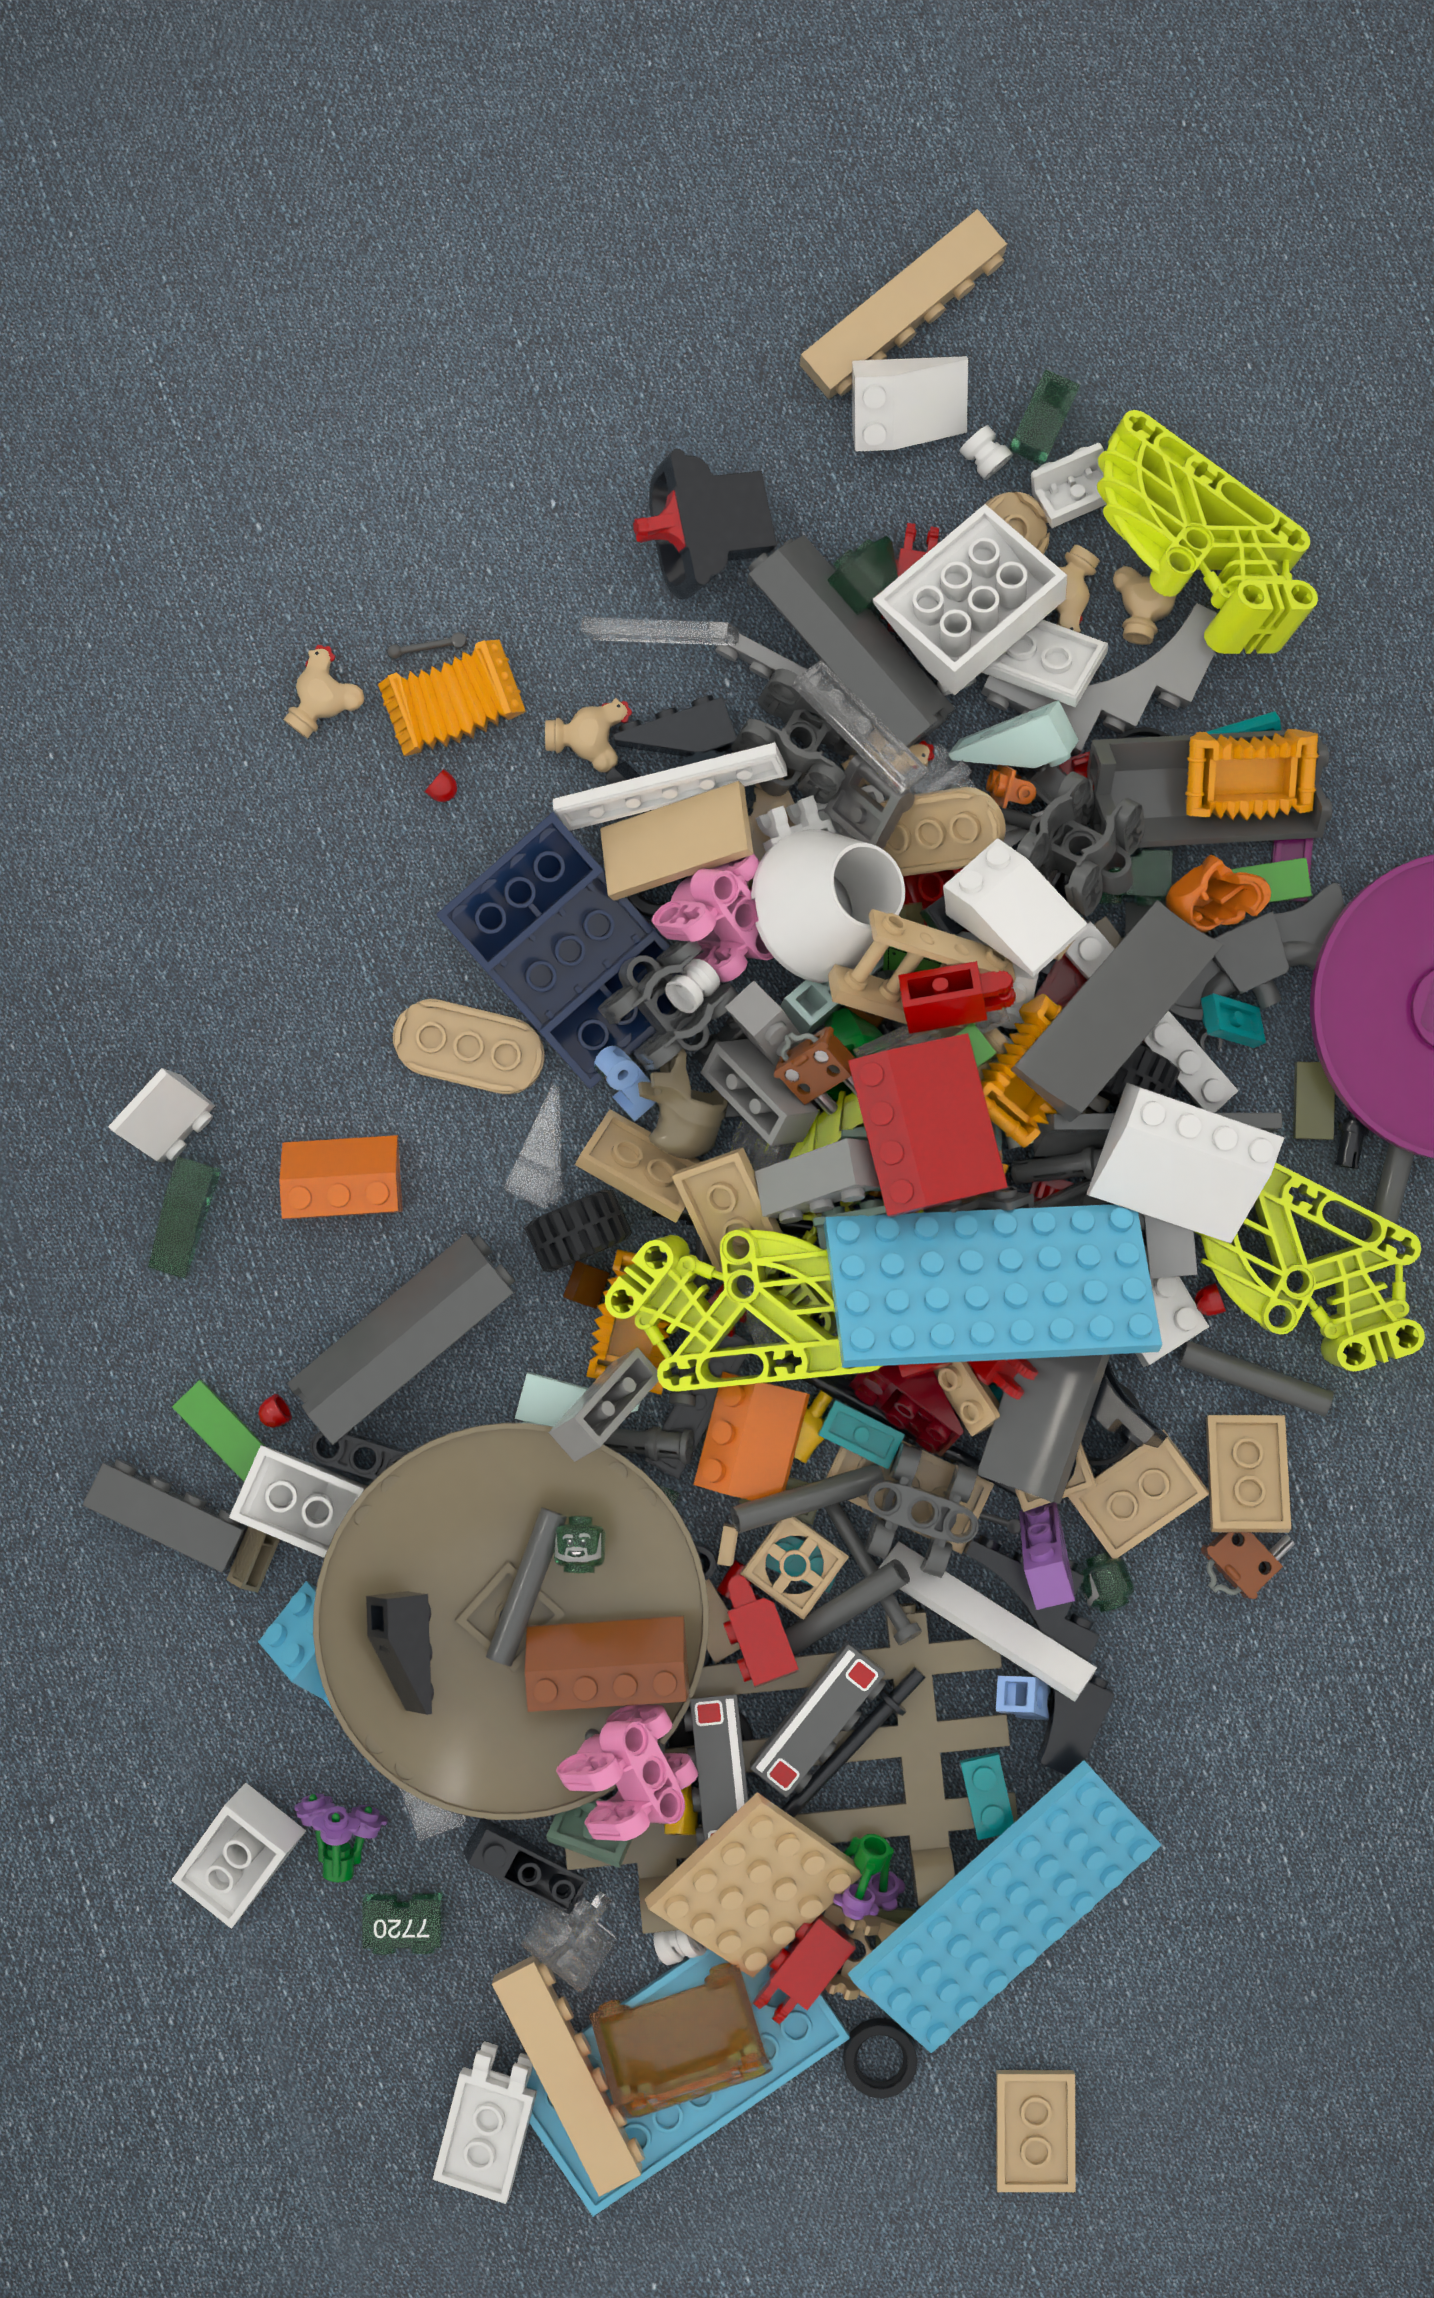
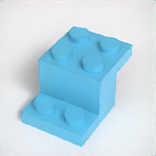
M306 1581L291 1598L276 1620L268 1627L258 1643L292 1683L323 1699L331 1708L322 1686L313 1638V1612L317 1587Z

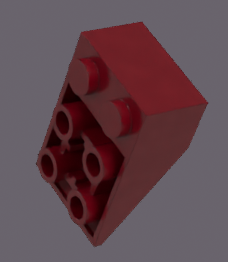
M888 1365L872 1372L858 1373L849 1385L855 1390L856 1396L862 1402L879 1408L886 1414V1419L898 1429H906L917 1438V1443L929 1453H937L941 1457L964 1432L934 1371L906 1379L901 1376L898 1365Z

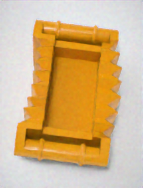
M499 639L483 640L476 643L472 656L462 651V659L460 660L454 656L452 665L444 662L441 672L431 666L430 675L421 669L419 677H417L410 671L408 680L396 672L388 675L387 678L378 684L384 700L383 706H386L390 715V720L396 733L395 738L398 739L404 756L421 753L424 743L433 750L437 740L445 747H448L450 738L459 744L463 734L474 739L476 727L487 732L488 721L498 726L499 715L510 720L526 712L520 696L521 691L517 688L508 663L509 658L506 657Z
M1287 729L1283 737L1275 732L1272 740L1265 735L1262 741L1253 736L1249 743L1242 737L1237 741L1231 736L1227 739L1220 734L1216 740L1207 732H1196L1194 736L1190 737L1189 757H1187L1189 765L1187 791L1185 792L1187 796L1186 815L1210 817L1214 813L1221 819L1225 813L1234 820L1238 814L1248 821L1251 814L1261 820L1266 813L1274 819L1278 809L1287 816L1291 807L1298 813L1313 811L1314 792L1316 791V759L1319 756L1317 753L1318 734L1297 729Z
M1041 994L1022 1005L1019 1009V1014L1024 1023H1014L1019 1033L1009 1034L1013 1043H1003L1007 1053L997 1054L998 1062H988L991 1070L981 1069L985 1079L980 1080L991 1121L1002 1129L1007 1137H1011L1023 1148L1027 1147L1041 1133L1037 1123L1049 1124L1045 1113L1057 1114L1056 1109L1011 1071V1068L1062 1010L1060 1005L1055 1004L1045 994Z
M617 1249L612 1268L617 1277L607 1279L611 1286L619 1276L627 1274L624 1271L627 1266L635 1264L631 1260L637 1253ZM608 1290L602 1292L604 1296H606ZM605 1303L597 1305L603 1315L594 1319L600 1329L591 1334L599 1342L590 1347L597 1355L590 1359L586 1377L597 1379L613 1361L636 1347L641 1350L658 1370L660 1363L665 1357L657 1345L653 1346L644 1330L639 1329L635 1325L636 1315L626 1319H619L608 1312ZM662 1320L657 1324V1327L666 1339L671 1336L666 1332L665 1328L669 1327L671 1323ZM658 1381L649 1392L662 1395L663 1386Z

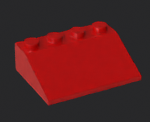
M969 1033L890 1049L848 1060L887 1216L896 1217L1008 1188Z

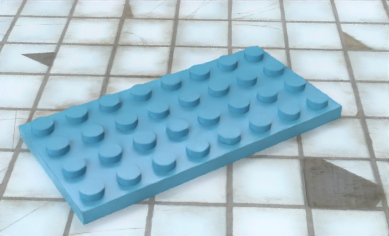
M1111 1204L1019 1208L1010 1211L996 1209L956 1211L955 1213H908L896 1217H889L887 1214L825 1217L824 1231L842 1368L1159 1352L1162 1347L1139 1214L1136 1211Z
M1083 1760L847 1974L860 1990L924 2048L932 2053L939 2046L943 2045L964 2023L973 2018L996 1994L1003 1991L1026 1967L1033 1964L1038 1956L1055 1941L1059 1940L1080 1918L1089 1913L1112 1889L1119 1886L1133 1870L1149 1859L1152 1853L1161 1846V1843L1087 1762Z
M707 1948L703 1955L685 1958L581 2030L592 2051L587 2056L593 2068L600 2067L608 2081L609 2089L606 2090V2093L611 2103L618 2102L624 2112L627 2124L623 2127L629 2139L635 2137L638 2140L645 2156V2160L641 2161V2176L600 2197L534 2067L527 2083V2088L537 2091L529 2123L594 2217L849 2040L850 2034L822 1993L808 2010L797 2003L784 2021L778 2024L772 2018L775 2009L788 1996L786 1993L778 1988L770 2001L761 2009L753 2004L758 1993L770 1979L769 1972L772 1968L768 1966L769 1963L752 1978Z

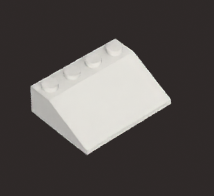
M984 504L873 598V604L925 669L952 694L956 695L1066 600L1067 574Z
M1126 1082L1087 1195L1232 1243L1271 1176L1284 1137Z

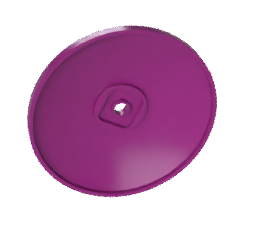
M1434 854L1409 861L1389 870L1363 888L1345 906L1334 921L1317 957L1310 993V1020L1314 1044L1325 1075L1337 1096L1347 1109L1378 1137L1400 1149L1430 1159H1434Z

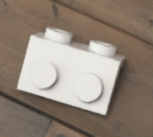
M1101 443L1079 448L1073 454L1055 462H1047L1031 473L1032 495L1040 503L1051 528L1106 505L1097 490V483L1103 478V472L1098 465V457L1104 451Z

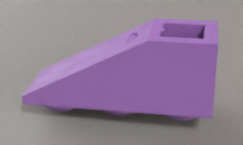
M1057 1503L1045 1504L1025 1512L1023 1510L1019 1511L1024 1572L1036 1610L1075 1601L1073 1579Z

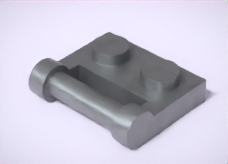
M858 753L850 760L844 771L846 777L837 793L828 802L824 812L856 840L884 849L902 814L912 807L915 797L905 787L899 788L873 766L872 759L866 754ZM862 778L889 799L885 808L858 786Z

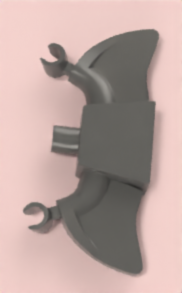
M1337 883L1328 885L1308 903L1296 910L1274 914L1272 911L1213 938L1224 946L1169 1009V1012L1183 1019L1203 1022L1201 998L1212 993L1224 997H1229L1233 994L1236 997L1251 989L1262 1010L1282 1001L1273 979L1289 972V967L1305 965L1314 971L1323 942L1334 921L1344 909L1340 885ZM1203 1024L1204 1028L1197 1034V1042L1205 1050L1204 1039L1208 1034ZM1216 1037L1215 1046L1217 1050H1220L1223 1039Z

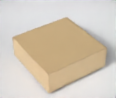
M723 1524L717 1560L718 1565L730 1567L733 1565L738 1532L733 1524Z

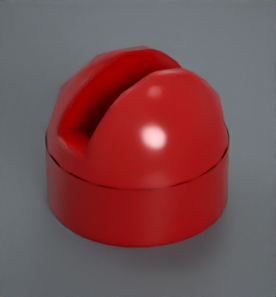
M443 769L424 792L435 801L447 802L456 795L457 783L455 778Z
M1216 1283L1204 1286L1195 1295V1304L1201 1314L1214 1316L1226 1312Z
M273 1394L267 1398L259 1407V1419L267 1427H280L292 1420V1414L288 1405L278 1394Z

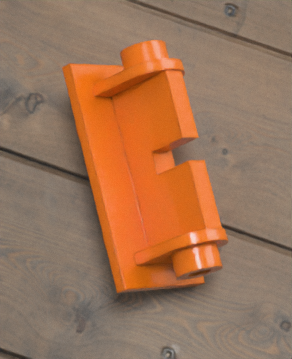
M998 765L996 770L992 769L990 771L986 791L990 792L989 796L1000 807L1006 809L1008 801L1029 804L1034 800L1036 796L1035 786L1029 781L1021 780V776L1016 774V770L1006 765Z

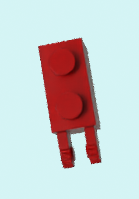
M734 1575L727 1585L734 1609L727 1611L730 1620L724 1622L723 1625L730 1644L739 1643L743 1658L738 1659L737 1663L744 1682L752 1680L756 1688L799 1672L774 1602L766 1598L756 1600L747 1578H744V1575Z

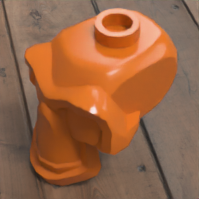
M1209 855L1202 865L1193 868L1169 889L1166 897V908L1203 933L1212 930L1220 924H1237L1245 919L1246 912L1251 916H1257L1270 901L1271 890L1264 878L1244 872L1233 873L1230 868L1224 865L1221 859Z

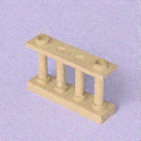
M872 909L869 913L873 942L855 969L835 964L828 974L832 1002L904 1024L907 1023L903 1010L898 975L914 972L924 957L942 962L940 967L977 961L980 974L1004 970L1011 974L1013 982L1016 980L1012 962L992 947L903 919L893 913H885ZM889 946L908 952L890 979L885 980L870 975ZM969 1024L930 1030V1032L951 1037Z

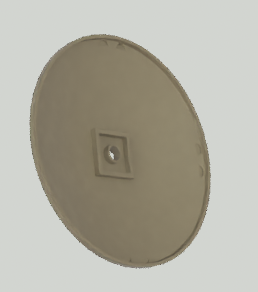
M496 1423L474 1426L431 1440L405 1454L370 1483L349 1508L328 1547L317 1582L313 1612V1638L316 1662L322 1686L344 1732L359 1752L381 1774L398 1787L422 1801L444 1810L470 1817L493 1820H524L546 1817L580 1807L617 1788L615 1784L608 1789L597 1792L570 1791L563 1785L556 1769L566 1758L577 1754V1751L585 1741L587 1730L596 1729L601 1733L607 1718L624 1706L528 1712L525 1683L527 1626L684 1615L690 1689L687 1702L643 1704L662 1705L673 1724L667 1734L657 1739L663 1745L674 1733L690 1705V1699L693 1698L705 1661L709 1635V1604L706 1581L700 1557L678 1511L664 1492L641 1469L604 1444L574 1462L548 1433L554 1426L532 1423ZM543 1507L567 1516L557 1543L559 1554L565 1555L566 1548L581 1547L587 1548L588 1555H594L597 1553L601 1533V1558L588 1562H566L556 1558L554 1551L512 1666H507L488 1659L486 1654L497 1628L500 1612L505 1606L540 1509ZM583 1533H587V1534L590 1535V1538H589V1537H581V1538H580L579 1535H580V1534H583ZM566 1534L573 1535V1538L563 1539V1536ZM569 1539L573 1541L572 1545H568ZM582 1539L586 1541L585 1545H581ZM583 1550L581 1555L573 1556L571 1555L570 1551H568L567 1555L571 1557H581L585 1556V1552ZM404 1591L428 1594V1603L431 1608L429 1637L433 1652L430 1661L431 1683L434 1689L432 1714L426 1715L405 1710L367 1636L366 1596Z

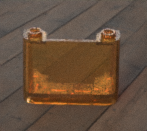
M731 1963L716 1965L709 1970L710 1975L704 1979L705 1984L631 2009L629 2005H621L619 2000H613L599 2005L597 2012L589 2014L614 2107L624 2118L632 2119L645 2116L756 2079L773 2070L770 2055L739 1964L734 1966Z

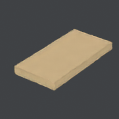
M739 781L600 828L607 893L614 901L693 875L700 869H711L753 855L745 787Z
M902 1440V1443H905V1444H907L908 1446H913V1445H911V1444H909V1443H907V1442H905V1441ZM840 1446L826 1478L875 1463ZM922 1450L912 1486L945 1497L943 1492L947 1491L955 1465ZM892 1463L889 1469H886L879 1465V1467L882 1470L884 1480H894V1478L890 1476ZM977 1476L968 1502L963 1503L960 1501L959 1504L970 1509L978 1520L994 1483ZM887 1488L877 1491L874 1496L875 1505L881 1509L883 1495ZM867 1495L848 1500L873 1512L867 1503ZM928 1501L917 1502L912 1508V1518L920 1522L928 1520L932 1515V1505ZM957 1514L956 1523L951 1532L954 1534L966 1532L970 1524L969 1517L965 1514ZM914 1531V1532H916V1533H918V1534H920V1535H922V1536H924V1537L930 1539V1536H928V1535H926V1534H923V1533H920V1532H917V1531ZM951 1542L952 1550L962 1554L967 1542Z

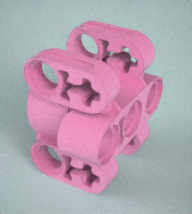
M754 853L753 855L711 869H700L694 875L688 876L677 886L671 901L662 905L652 918L654 926L665 938L690 942L697 941L704 952L694 959H701L710 964L718 974L720 982H729L740 976L747 967L748 961L746 958L760 960L774 958L757 930L755 923L759 920L755 899L751 900L752 886L749 889L747 886V882L754 878L760 862Z
M628 1705L616 1710L607 1718L600 1734H595L585 1740L577 1754L566 1758L557 1767L556 1772L563 1785L570 1791L597 1792L608 1789L616 1784L618 1791L615 1796L607 1801H596L597 1806L585 1819V1825L593 1839L631 1840L646 1831L650 1823L673 1824L678 1822L683 1816L685 1800L681 1789L689 1786L696 1780L698 1771L688 1754L664 1753L663 1755L657 1739L667 1734L673 1724L662 1705Z

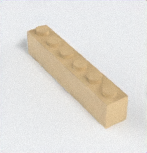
M977 209L801 354L800 366L828 399H831L837 393L840 396L845 395L852 389V361L887 359L885 353L895 345L899 348L905 346L916 335L917 332L914 329L925 320L928 324L934 322L946 310L944 305L953 297H956L957 300L963 298L974 288L975 283L973 281L982 273H985L987 276L991 275L1003 264L1004 259L1002 257L1004 256L1007 243Z
M534 1954L495 1974L492 1986L600 2197L641 2176V2161L645 2160V2156L638 2140L635 2137L629 2139L623 2127L627 2124V2120L618 2102L612 2104L606 2093V2090L609 2089V2084L600 2067L594 2069L587 2056L592 2051L582 2031L576 2034L570 2022L574 2015L568 2001L564 1996L558 1998L552 1984L556 1983L552 1969L547 1961L540 1963L537 1955Z

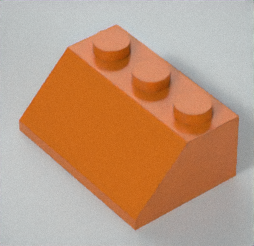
M398 1135L282 1143L279 1179L282 1219L403 1212Z
M722 1372L721 1378L739 1377L743 1375ZM768 1382L718 1387L693 1485L751 1501L785 1491L810 1394Z

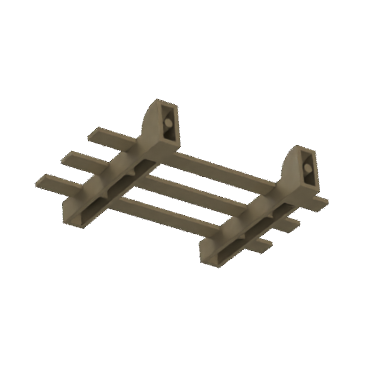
M903 1603L899 1605L911 1624L918 1623L922 1630L921 1634L903 1645H898L894 1638L897 1630L885 1612L888 1647L862 1649L860 1651L884 1669L885 1675L882 1680L892 1679L893 1689L914 1667L919 1669L926 1678L902 1702L901 1705L905 1708L906 1713L901 1716L895 1712L896 1725L880 1726L847 1762L900 1757L904 1803L799 1813L794 1818L829 1843L852 1841L853 1837L861 1839L867 1834H876L883 1838L908 1835L913 1890L918 1906L924 1905L955 1877L948 1831L975 1829L968 1797L945 1798L940 1753L1010 1746L1007 1714L937 1721L932 1675L1002 1668L1001 1654L976 1638L929 1643L925 1610L923 1608L917 1609L916 1603ZM837 1652L794 1656L799 1672L756 1688L752 1680L744 1682L737 1662L703 1666L699 1683L692 1699L808 1688ZM850 1729L848 1732L841 1730L833 1740L837 1746L831 1755L855 1729ZM769 1738L742 1740L745 1773L754 1772L750 1769V1761ZM665 1743L664 1747L665 1753L688 1754L687 1748L695 1747V1745L666 1748ZM817 1760L813 1766L822 1765L823 1763ZM1007 1792L1015 1823L1018 1820L1015 1792ZM650 1823L646 1831L632 1839L622 1862V1865L633 1863L638 1865L643 1934L679 1930L650 1911L645 1898L678 1868L677 1859L688 1858L698 1849L696 1835L664 1834V1823ZM703 1823L698 1824V1827H703ZM565 1848L567 1870L612 1866Z

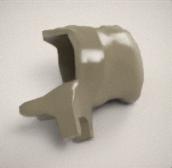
M682 1048L677 1055L660 1067V1072L650 1074L651 1082L638 1083L640 1097L657 1102L659 1106L658 1122L656 1128L649 1135L650 1142L674 1157L692 1159L707 1154L715 1146L717 1134L726 1115L729 1102L716 1089L711 1093L691 1090L686 1071V1052Z

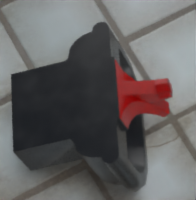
M678 448L674 449L656 467L652 475L649 489L651 517L634 519L633 523L637 542L643 543L655 540L664 581L669 591L680 600L688 599L695 595L725 568L728 561L758 558L763 553L768 554L777 546L762 471L713 475L709 466L702 459L696 456L685 455L684 451Z

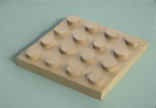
M757 1792L645 1898V1902L650 1911L753 1978L782 1948H785L796 1938L795 1933L803 1923H812L833 1903L835 1894H843L845 1889L854 1884L862 1874L856 1867L853 1859Z

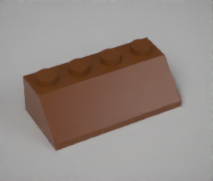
M684 1615L527 1626L525 1654L527 1711L687 1702L690 1689Z

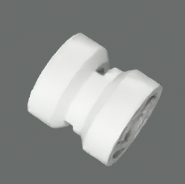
M989 425L977 431L960 448V453L966 460L976 459L977 472L984 480L994 475L1013 456V453L1006 445H1000L998 442L994 443L996 433Z
M692 959L683 968L684 972L682 975L674 976L665 987L666 995L670 1002L685 1013H693L702 1005L703 997L712 995L720 985L719 976L710 964L701 959Z
M681 1930L654 1933L655 1951L662 1963L666 1965L679 1963L683 1960L684 1956L689 1958L701 1956L707 1950L705 1946Z

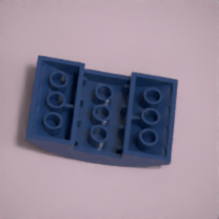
M554 812L550 813L436 914L589 1089L602 1079L594 1067L596 1056L601 1050L609 1046H618L627 1055H630L656 1032L637 1006L617 1024H609L597 1008L612 994L623 988L619 980V970L624 961L632 957L644 955L656 960L670 946L626 897L614 901L608 896L604 870ZM637 963L633 968V977L635 981L640 983L648 972L645 966ZM682 973L673 974L672 977L682 975ZM662 993L658 997L657 1007L665 1015L671 1010L672 1003L667 995Z

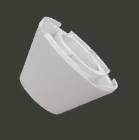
M823 830L795 832L771 846L758 864L751 891V900L755 899L759 920L755 924L769 952L788 971L812 982H829L828 974L835 964L855 969L872 944L873 936L869 913L872 909L899 916L905 899L904 879L894 859L876 845ZM834 877L842 883L850 897L852 917L843 909L838 901L834 888Z

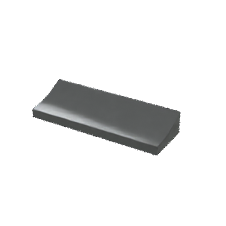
M1157 900L1011 1068V1071L1069 1122L1073 1121L1087 1108L1224 945L1186 923Z
M1115 1113L1080 1114L1071 1122L1061 1114L1046 1115L1049 1124L1037 1123L1041 1133L1034 1140V1156L1075 1154L1082 1152L1087 1146L1093 1145L1096 1149L1103 1148ZM1216 1113L1271 1133L1282 1128V1113Z
M1110 1354L1028 1358L1027 1360L1039 1373L1034 1380L1024 1378L1019 1373L1016 1374L1014 1380L1025 1392L1020 1400H1016L1004 1392L998 1409L1000 1417L993 1423L977 1475L1060 1504Z

